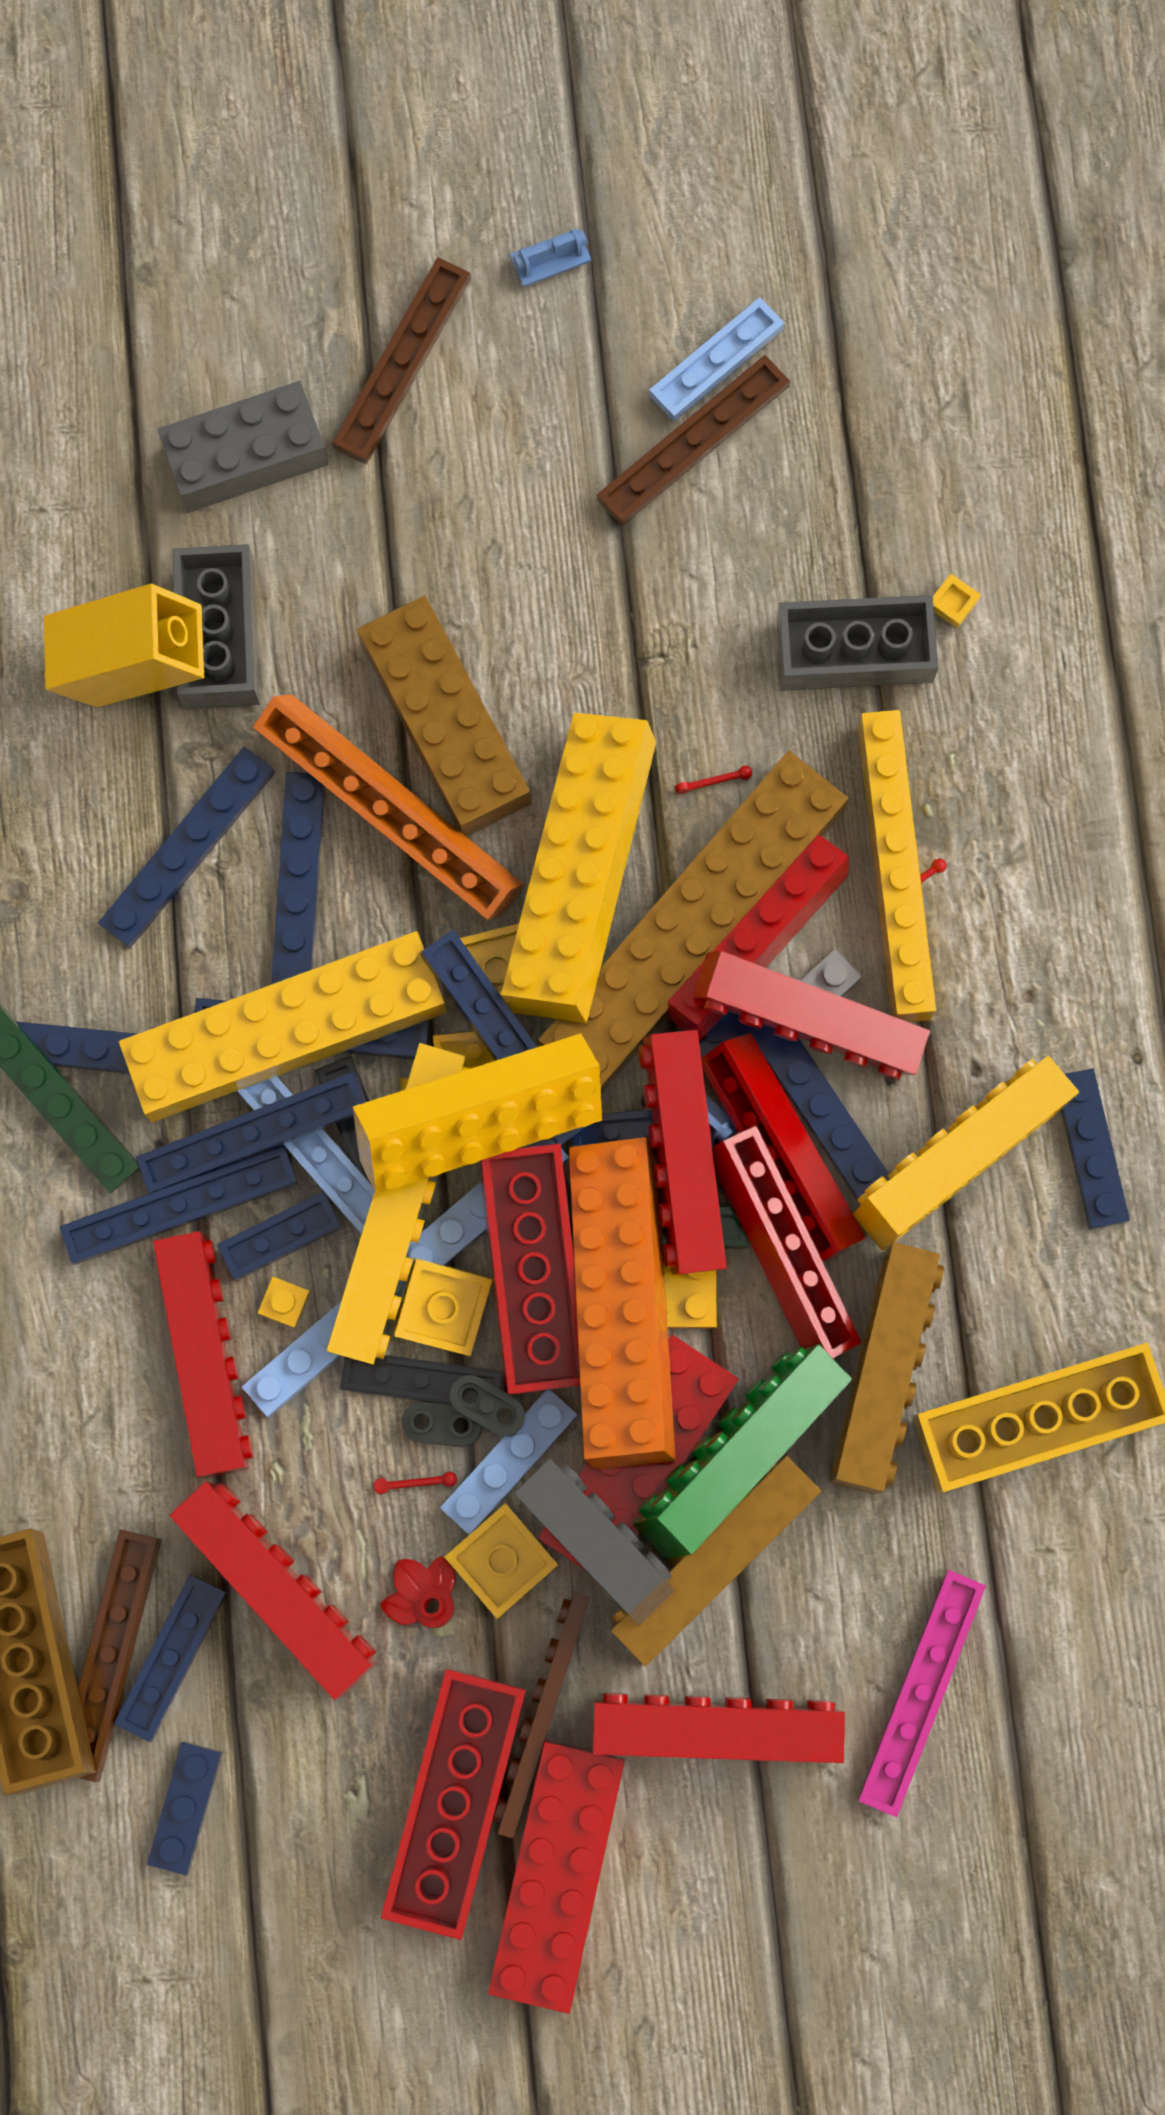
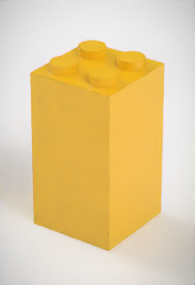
M147 584L44 616L45 690L98 708L204 678L201 604L154 584Z

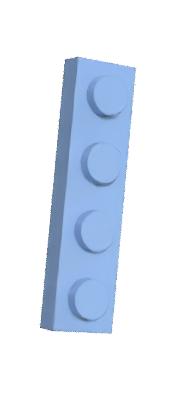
M759 297L650 388L649 397L674 422L783 331L784 321Z
M550 1389L546 1390L525 1413L521 1429L512 1436L503 1437L440 1508L470 1535L578 1415Z

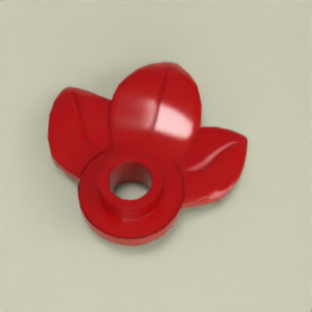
M443 1556L435 1559L428 1569L415 1560H398L393 1572L394 1586L397 1592L381 1601V1607L385 1614L401 1625H411L420 1622L425 1627L432 1629L446 1625L451 1620L455 1608L451 1592L456 1583V1575L451 1564ZM433 1600H437L439 1602V1609L435 1613L429 1614L427 1611L428 1604Z

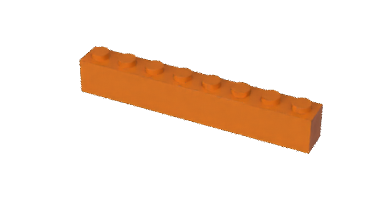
M292 694L273 696L254 724V729L487 920L503 915L525 885Z

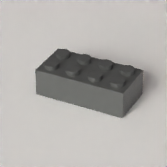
M301 381L157 429L187 513L329 465L325 447Z
M249 544L173 548L174 593L201 604L204 678L177 686V695L183 708L260 705L255 569Z
M933 595L779 603L776 622L781 691L933 683L938 671Z
M550 1458L514 1494L634 1622L640 1626L674 1592V1589L667 1582L673 1576L651 1551L645 1557L639 1552L644 1547L643 1544L622 1521L617 1526L611 1522L616 1516L594 1492L588 1497L583 1493L588 1487L566 1462L558 1467Z

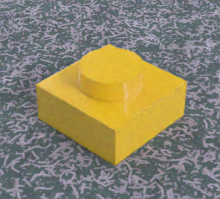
M950 573L933 596L934 613L958 629L979 602L981 594Z
M272 1277L258 1314L296 1329L311 1292L284 1280Z

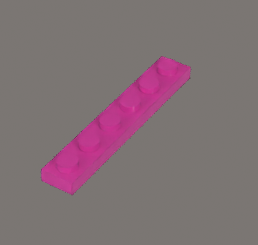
M946 1570L857 1799L859 1802L894 1817L898 1816L986 1585L951 1570Z

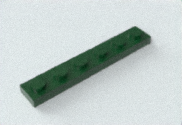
M0 1004V1068L108 1192L113 1193L140 1169L137 1160Z

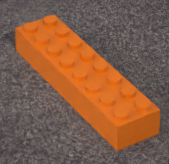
M647 1137L569 1147L584 1460L596 1470L674 1462L676 1458L662 1253V1228L658 1219L660 1196L659 1188H656L653 1178V1165L658 1164L657 1152L654 1148H651Z

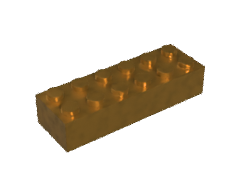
M426 595L357 628L360 644L458 830L467 837L531 805L530 790Z
M892 1242L884 1253L829 1483L875 1495L884 1492L885 1488L893 1485L898 1465L897 1462L891 1461L894 1448L897 1449L898 1446H902L907 1429V1423L901 1421L903 1409L906 1410L913 1403L917 1384L910 1382L913 1370L916 1371L917 1367H921L926 1344L920 1343L922 1332H925L926 1328H930L935 1311V1305L930 1304L929 1300L931 1293L934 1294L935 1290L940 1288L943 1278L944 1266L938 1264L940 1253L897 1242Z
M788 1456L777 1461L692 1555L674 1557L668 1560L674 1567L669 1571L673 1577L667 1582L674 1589V1592L640 1626L620 1608L611 1617V1620L615 1623L610 1629L611 1632L646 1667L822 1491Z
M32 1528L0 1537V1781L3 1795H19L96 1773L44 1533Z

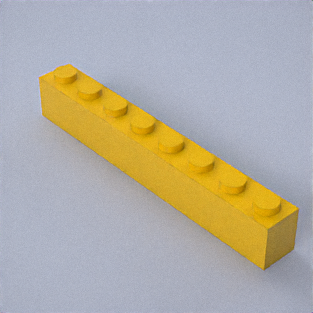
M900 710L862 713L857 729L891 1016L906 1022L929 1021L936 1012L901 714Z
M419 1043L406 1089L470 1069L463 1066L465 1056ZM426 1178L377 1195L374 1192L327 1352L374 1365L376 1357L384 1359L390 1336L383 1334L387 1319L394 1321L396 1319L402 1297L395 1296L399 1280L407 1282L413 1259L406 1257L410 1242H419L425 1221L418 1219L422 1203L430 1205L436 1182Z

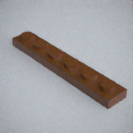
M437 257L332 442L335 450L367 465L471 280L470 272Z
M764 355L597 494V501L623 526L789 388L790 380Z
M119 1529L78 1688L96 1773L79 1778L92 1782L101 1781L115 1726L114 1723L117 1718L162 1541L160 1538Z
M574 1593L572 1600L566 1598L563 1600L557 1622L564 1624L559 1640L551 1638L544 1660L551 1663L547 1680L538 1678L531 1700L539 1703L535 1718L526 1717L519 1741L526 1743L521 1759L513 1757L506 1779L507 1782L513 1783L509 1799L500 1798L493 1822L500 1824L498 1831L500 1835L512 1839L515 1836L587 1609L589 1597Z

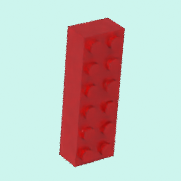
M561 1144L517 1148L510 1152L480 1160L479 1167L505 1392L507 1394L581 1386L575 1263Z
M673 1334L669 1337L668 1343L676 1461L598 1470L587 1462L579 1474L582 1482L588 1487L583 1493L588 1497L594 1492L616 1516L611 1522L617 1526L622 1521L636 1536L639 1531L632 1523L640 1515L637 1511L638 1507L651 1494L655 1493L658 1496L667 1486L664 1481L674 1468L685 1463L692 1449L698 1443L739 1380V1378ZM544 1527L538 1539L585 1570L550 1531Z
M205 1481L169 1516L334 1701L342 1698L377 1665L372 1658L377 1653L376 1650L361 1634L353 1637L348 1632L345 1626L349 1621L334 1604L332 1606L329 1604L326 1607L317 1597L322 1593L317 1584L307 1574L298 1576L290 1567L295 1562L294 1559L280 1544L276 1545L274 1543L271 1546L263 1537L268 1533L267 1529L253 1514L249 1515L246 1513L243 1515L236 1507L241 1503L240 1499L226 1484L222 1485L219 1483L216 1485Z
M450 1668L446 1669L381 1919L462 1940L527 1689Z
M603 1693V1701L594 1700L593 1755L844 1763L845 1712L835 1709V1702L827 1700H807V1708L793 1707L794 1701H791V1699L768 1698L766 1699V1706H752V1699L725 1697V1705L711 1704V1698L708 1696H684V1703H669L668 1695L644 1694L643 1702H629L626 1693Z
M550 1740L544 1741L488 1995L570 2014L625 1758L614 1755H593L592 1750Z

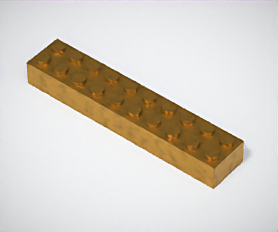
M788 750L601 966L587 1023L556 1019L538 1039L539 1047L581 1033L600 1065L602 1094L637 1054L639 1046L644 1045L643 1039L654 1034L669 1016L667 1001L703 963L706 954L713 952L819 834L823 837L845 811L849 798Z

